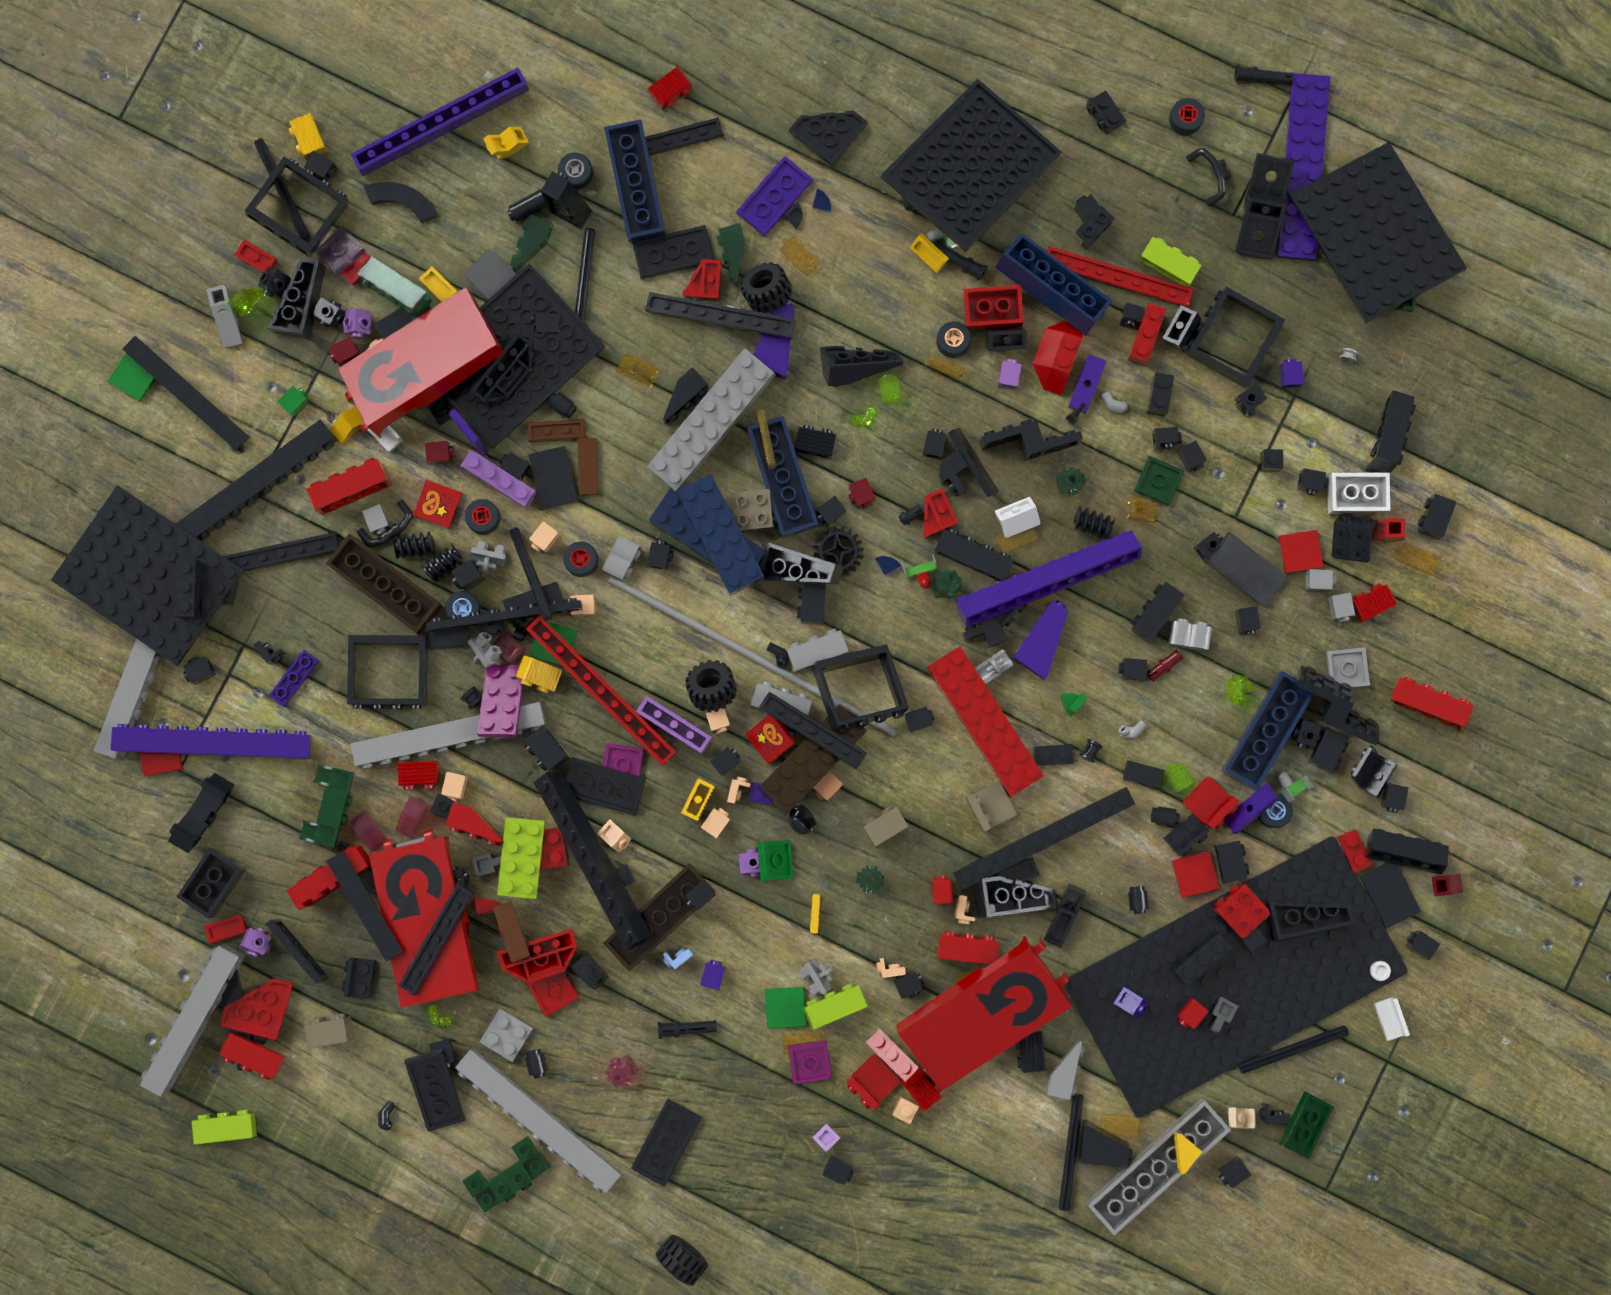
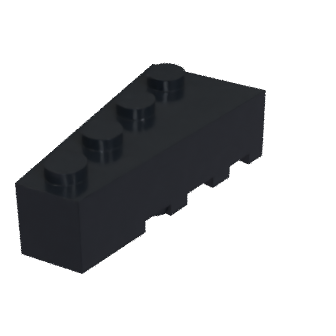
M552 171L541 189L548 212L582 230L592 212L591 208L566 175L561 172L557 174Z
M769 542L767 543L760 566L764 575L763 581L832 585L839 584L844 566Z

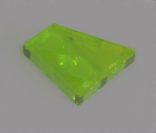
M254 287L242 289L228 304L242 317L250 313L253 309L252 306L265 294L262 293L263 289L260 287L258 290Z

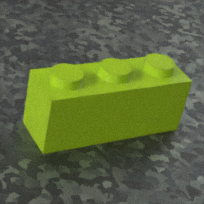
M1158 237L1151 238L1139 259L1140 262L1185 287L1190 286L1202 266L1197 259L1193 257L1188 258L1182 254L1183 252L1176 247L1171 248L1166 245L1163 239Z
M853 983L843 986V991L835 993L834 990L824 994L825 998L818 1001L815 998L806 1002L807 1006L803 1007L811 1029L814 1030L868 1007L859 985L853 986Z
M247 1109L236 1111L237 1114L229 1115V1112L217 1113V1117H210V1114L198 1115V1119L192 1120L194 1144L246 1139L257 1136L255 1112L249 1113Z

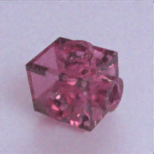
M629 1054L621 1058L616 1057L608 1063L605 1071L606 1078L610 1083L612 1082L615 1088L620 1085L626 1086L636 1078L638 1068Z

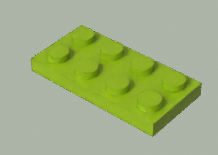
M505 818L497 895L537 899L545 821Z

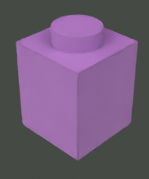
M1012 359L1002 361L997 387L1017 389L1021 364H1018V361Z

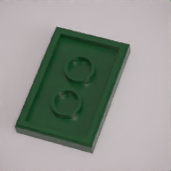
M1304 1091L1279 1145L1309 1159L1334 1106Z

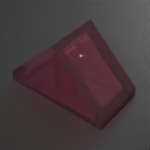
M504 633L493 644V646H498L502 651L500 655L513 665H516L526 652L523 647Z
M366 810L350 821L357 837L373 853L383 846V841L388 840Z

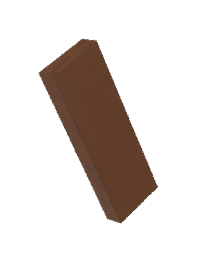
M584 419L527 423L528 442L586 438Z
M577 438L579 495H599L597 438Z
M512 901L494 907L493 910L511 963L531 957Z

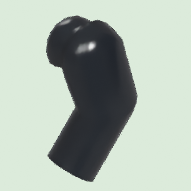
M770 642L766 651L775 654L776 665L779 668L786 667L789 662L787 651Z
M390 1100L378 1113V1126L385 1131L392 1128L389 1114L396 1107Z

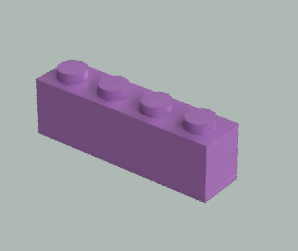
M470 450L461 464L464 470L526 510L537 496L535 490L473 450Z
M648 696L645 697L636 711L641 717L701 755L712 740L711 736Z

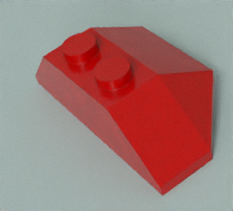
M1065 320L1045 328L1032 363L1043 390L1060 396L1064 390L1084 335Z
M571 928L527 942L531 957L511 963L507 949L498 951L497 954L502 971L526 983H530L565 972L578 946Z

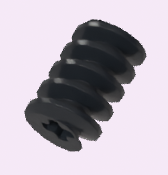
M1080 505L1073 520L1076 530L1080 526H1082V532L1090 528L1091 535L1096 530L1097 537L1104 533V539L1109 537L1115 522V518L1111 521L1110 515H1107L1104 519L1102 512L1096 516V510L1089 514V508L1087 507L1082 512Z
M430 531L427 532V537H424L423 533L420 532L419 538L416 537L415 533H412L411 539L405 534L404 540L401 539L400 535H397L396 541H394L396 559L400 558V554L405 559L408 553L412 558L415 557V553L421 557L423 551L426 556H429L431 551L434 555L436 554L434 538Z
M452 543V549L445 547L446 554L441 551L438 552L439 559L432 556L433 563L427 560V567L420 565L427 576L436 583L439 582L438 576L441 578L445 577L444 571L448 574L451 573L450 566L456 569V562L461 565L464 564L462 556Z

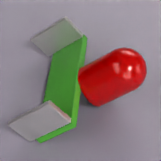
M932 554L933 561L905 569L902 563L905 577L909 578L918 575L917 579L920 587L928 589L931 586V581L926 572L938 569L934 555Z

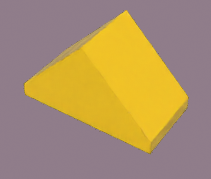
M357 406L341 413L329 429L341 444L345 443L359 431L361 424L364 422Z
M1174 1132L1178 1172L1185 1174L1202 1151L1179 1132Z

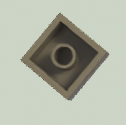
M889 806L880 812L882 816L877 819L873 816L864 821L865 826L862 828L874 847L909 827L897 807L892 808Z
M344 1013L329 1016V1020H326L325 1017L312 1019L310 1024L304 1025L308 1049L354 1039L351 1016L345 1017Z

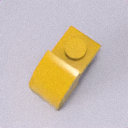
M510 126L500 135H487L483 139L487 150L491 155H496L498 159L506 158L520 151L529 143L522 128L518 126Z

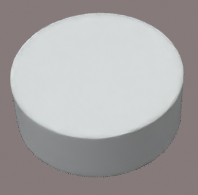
M1376 961L1371 965L1370 974L1375 980L1384 981L1390 976L1391 969L1386 962Z

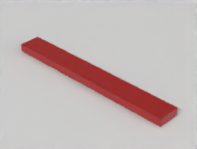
M1049 246L1047 249L1049 254L1080 277L1178 306L1189 307L1194 290L1192 288Z

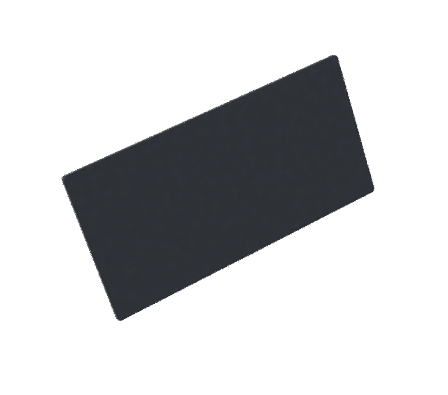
M1328 837L1243 884H1246L1265 906L1268 902L1351 905L1355 921L1353 926L1275 942L1268 916L1257 926L1267 941L1253 952H1248L1234 933L1235 931L1222 916H1218L1213 911L1216 907L1214 904L1221 897L1226 898L1230 894L1228 891L1069 977L1065 987L1136 1118L1149 1114L1407 974L1408 970L1355 873H1353L1335 837ZM1214 933H1220L1232 949L1188 986L1183 985L1172 969ZM1376 961L1386 962L1390 966V976L1384 981L1375 980L1370 974V967ZM1123 987L1148 1002L1145 1013L1142 1016L1140 1015L1139 1018L1114 1004ZM1219 997H1223L1238 1005V1008L1231 1022L1227 1023L1224 1021L1220 1032L1216 1033L1210 1030V1026L1216 1018L1211 1013ZM1190 998L1195 999L1208 1010V1013L1195 1029L1190 1027L1188 1029L1184 1028L1178 1023L1180 1019L1176 1016Z

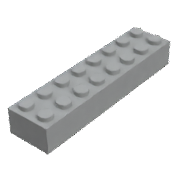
M744 348L647 467L675 491L682 489L776 374Z
M227 944L213 948L209 955L211 960L208 965L205 964L199 973L201 975L199 981L194 982L189 992L191 995L189 999H185L180 1006V1010H182L178 1017L175 1016L170 1024L171 1031L162 1038L160 1042L162 1047L153 1054L150 1060L152 1062L150 1068L145 1069L141 1075V1087L160 1097L170 1092L220 1003L222 994L227 987L226 980H230L236 969H239L246 954Z
M1199 1099L1128 1163V1167H1124L1085 1203L1115 1236L1182 1175L1178 1172L1174 1132H1179L1202 1151L1195 1161L1197 1162L1231 1129L1204 1099Z

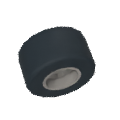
M577 152L566 154L558 165V172L566 175L575 189H582L591 182L593 169L590 160L585 155Z

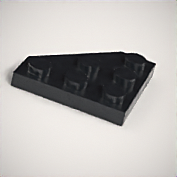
M854 110L844 113H821L813 116L801 115L791 126L789 133L833 167L868 125V122Z

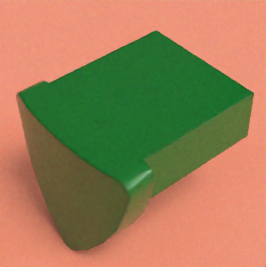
M1063 693L1061 695L1062 705L1069 716H1072L1087 699L1082 693L1080 695L1074 693Z

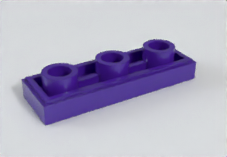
M1091 354L1088 355L1068 408L1077 410L1082 402H1084L1086 406L1081 413L1086 414L1106 360ZM1084 382H1088L1090 387H1085Z
M303 649L269 696L286 707L320 660ZM293 675L297 677L295 681L291 680Z
M1266 783L1238 806L1233 814L1225 817V820L1233 834H1238L1279 799L1271 785Z

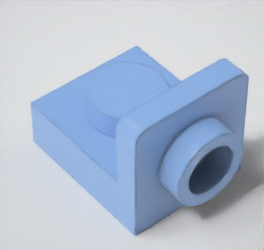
M682 948L674 955L676 957L675 960L672 959L668 952L663 953L665 957L663 961L669 968L677 969L694 954L690 949L685 951Z

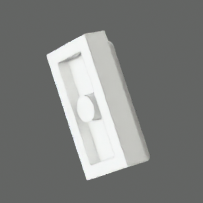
M390 425L381 432L382 438H379L373 431L368 429L389 453L404 441Z
M1030 497L995 510V515L1002 526L1005 538L1041 524L1037 508Z
M1390 997L1373 1003L1387 1041L1401 1036H1410L1397 998Z

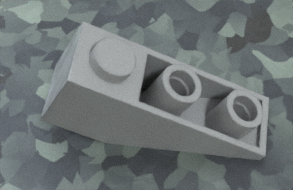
M226 285L207 289L211 310L224 349L243 344L230 289Z
M1077 1040L1050 1072L1045 1092L1047 1095L1070 1100L1071 1096L1075 1095L1076 1084H1074L1075 1076H1079L1080 1072L1078 1060L1079 1057H1083L1084 1046H1082L1081 1041Z

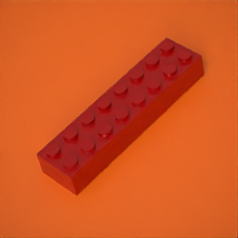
M961 646L927 667V670L991 770L1001 782L1009 798L1044 777Z

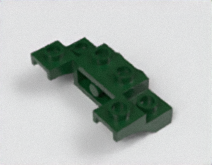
M317 764L318 768L313 783L325 785V790L316 823L303 820L299 839L336 848L340 830L343 826H346L348 821L346 812L347 808L351 807L353 801L350 790L355 773Z
M526 1136L511 1147L519 1161L491 1180L487 1181L480 1169L462 1180L484 1213L503 1200L507 1203L516 1197V1191L519 1189L524 1191L532 1186L531 1181L551 1167L529 1136Z

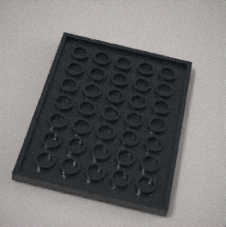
M977 79L882 173L880 178L963 251L967 252L1050 167L1062 152Z
M1390 142L1289 195L1290 200L1365 324L1467 269Z
M529 263L487 300L480 309L498 342L518 331L532 343V369L507 399L483 403L469 391L475 373L444 394L493 449L606 347ZM536 313L546 314L545 319L549 324L559 322L558 333H536V323L533 324V322H536ZM558 314L559 317L556 322L552 323L548 321L547 315Z
M117 485L51 578V581L176 666H179L242 576L244 570ZM176 558H196L201 561L199 619H180L174 616Z

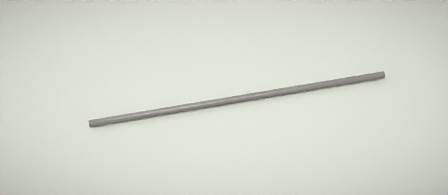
M610 576L608 582L821 697L817 686L783 668H779L776 664L616 577ZM831 695L834 705L838 706L840 704L847 712L856 717L866 715L865 712ZM874 721L869 723L893 737L897 731L883 722L876 723Z

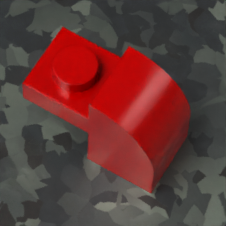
M1386 518L1385 521L1377 520V527L1372 534V540L1385 542L1405 540V519Z

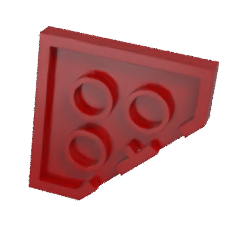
M274 978L258 989L256 988L234 1003L225 1006L219 1026L277 1041L294 983Z

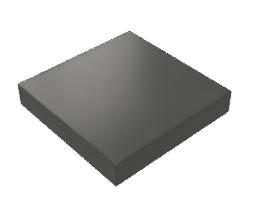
M489 248L463 275L489 300L516 273Z

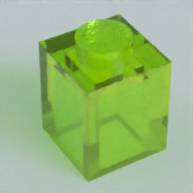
M892 374L881 376V379H878V386L882 405L900 402L901 393L897 376H892Z
M1175 762L1167 766L1168 770L1164 774L1174 793L1194 784L1184 763L1178 764Z

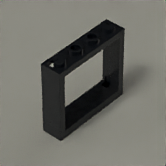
M283 157L247 206L245 214L248 218L311 258L348 206V198L342 191H336L331 188L327 181L316 178L315 174L309 169L304 170L299 167L298 162L294 159ZM285 168L338 202L310 243H307L256 209Z
M1225 287L1223 291L1219 290L1214 300L1217 302L1214 307L1210 306L1204 315L1207 319L1205 323L1201 322L1195 332L1198 335L1195 340L1191 338L1186 347L1189 349L1186 355L1246 388L1253 379L1285 319L1234 290ZM1226 297L1274 323L1245 375L1197 349Z
M348 635L347 704L353 706L352 709H364V706H372V709H383V706H391V709H403V706H410V709H422V706H427L428 637L426 635ZM356 645H419L418 699L355 698Z
M887 644L819 660L812 667L834 732L839 730L840 732H846L855 726L862 728L874 721L882 723L890 717L898 719L903 717L909 709ZM880 659L896 707L840 721L824 673Z

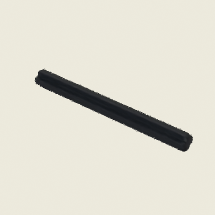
M259 138L254 141V145L270 176L277 166L265 141ZM280 175L274 186L298 236L305 240L310 237V234Z
M586 228L584 231L575 313L583 322H585L595 229Z
M517 527L510 529L511 539L542 618L545 621L551 620L553 613L521 532Z
M1340 1026L1239 1064L1238 1069L1242 1074L1346 1037L1349 1035V1031L1346 1026Z
M1075 1093L1072 1097L1059 1209L1062 1211L1070 1210L1084 1096Z

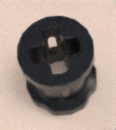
M1088 738L1087 745L1083 752L1079 753V756L1088 762L1094 763L1095 756L1103 746Z

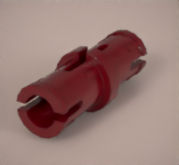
M1177 649L1164 660H1159L1156 666L1147 671L1148 677L1154 674L1150 678L1152 682L1165 672H1170L1173 666L1184 659L1182 655H1179L1180 652Z

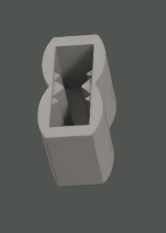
M619 536L602 570L622 581L625 578L629 579L633 568H631L633 562H637L642 554V551H640L641 547Z
M1177 619V621L1172 622L1169 646L1198 651L1209 650L1212 627L1207 626L1208 623L1196 622V624L1188 623L1189 620Z

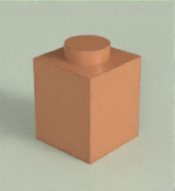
M829 771L813 787L816 790L813 794L821 801L823 799L828 801L840 789L843 783Z

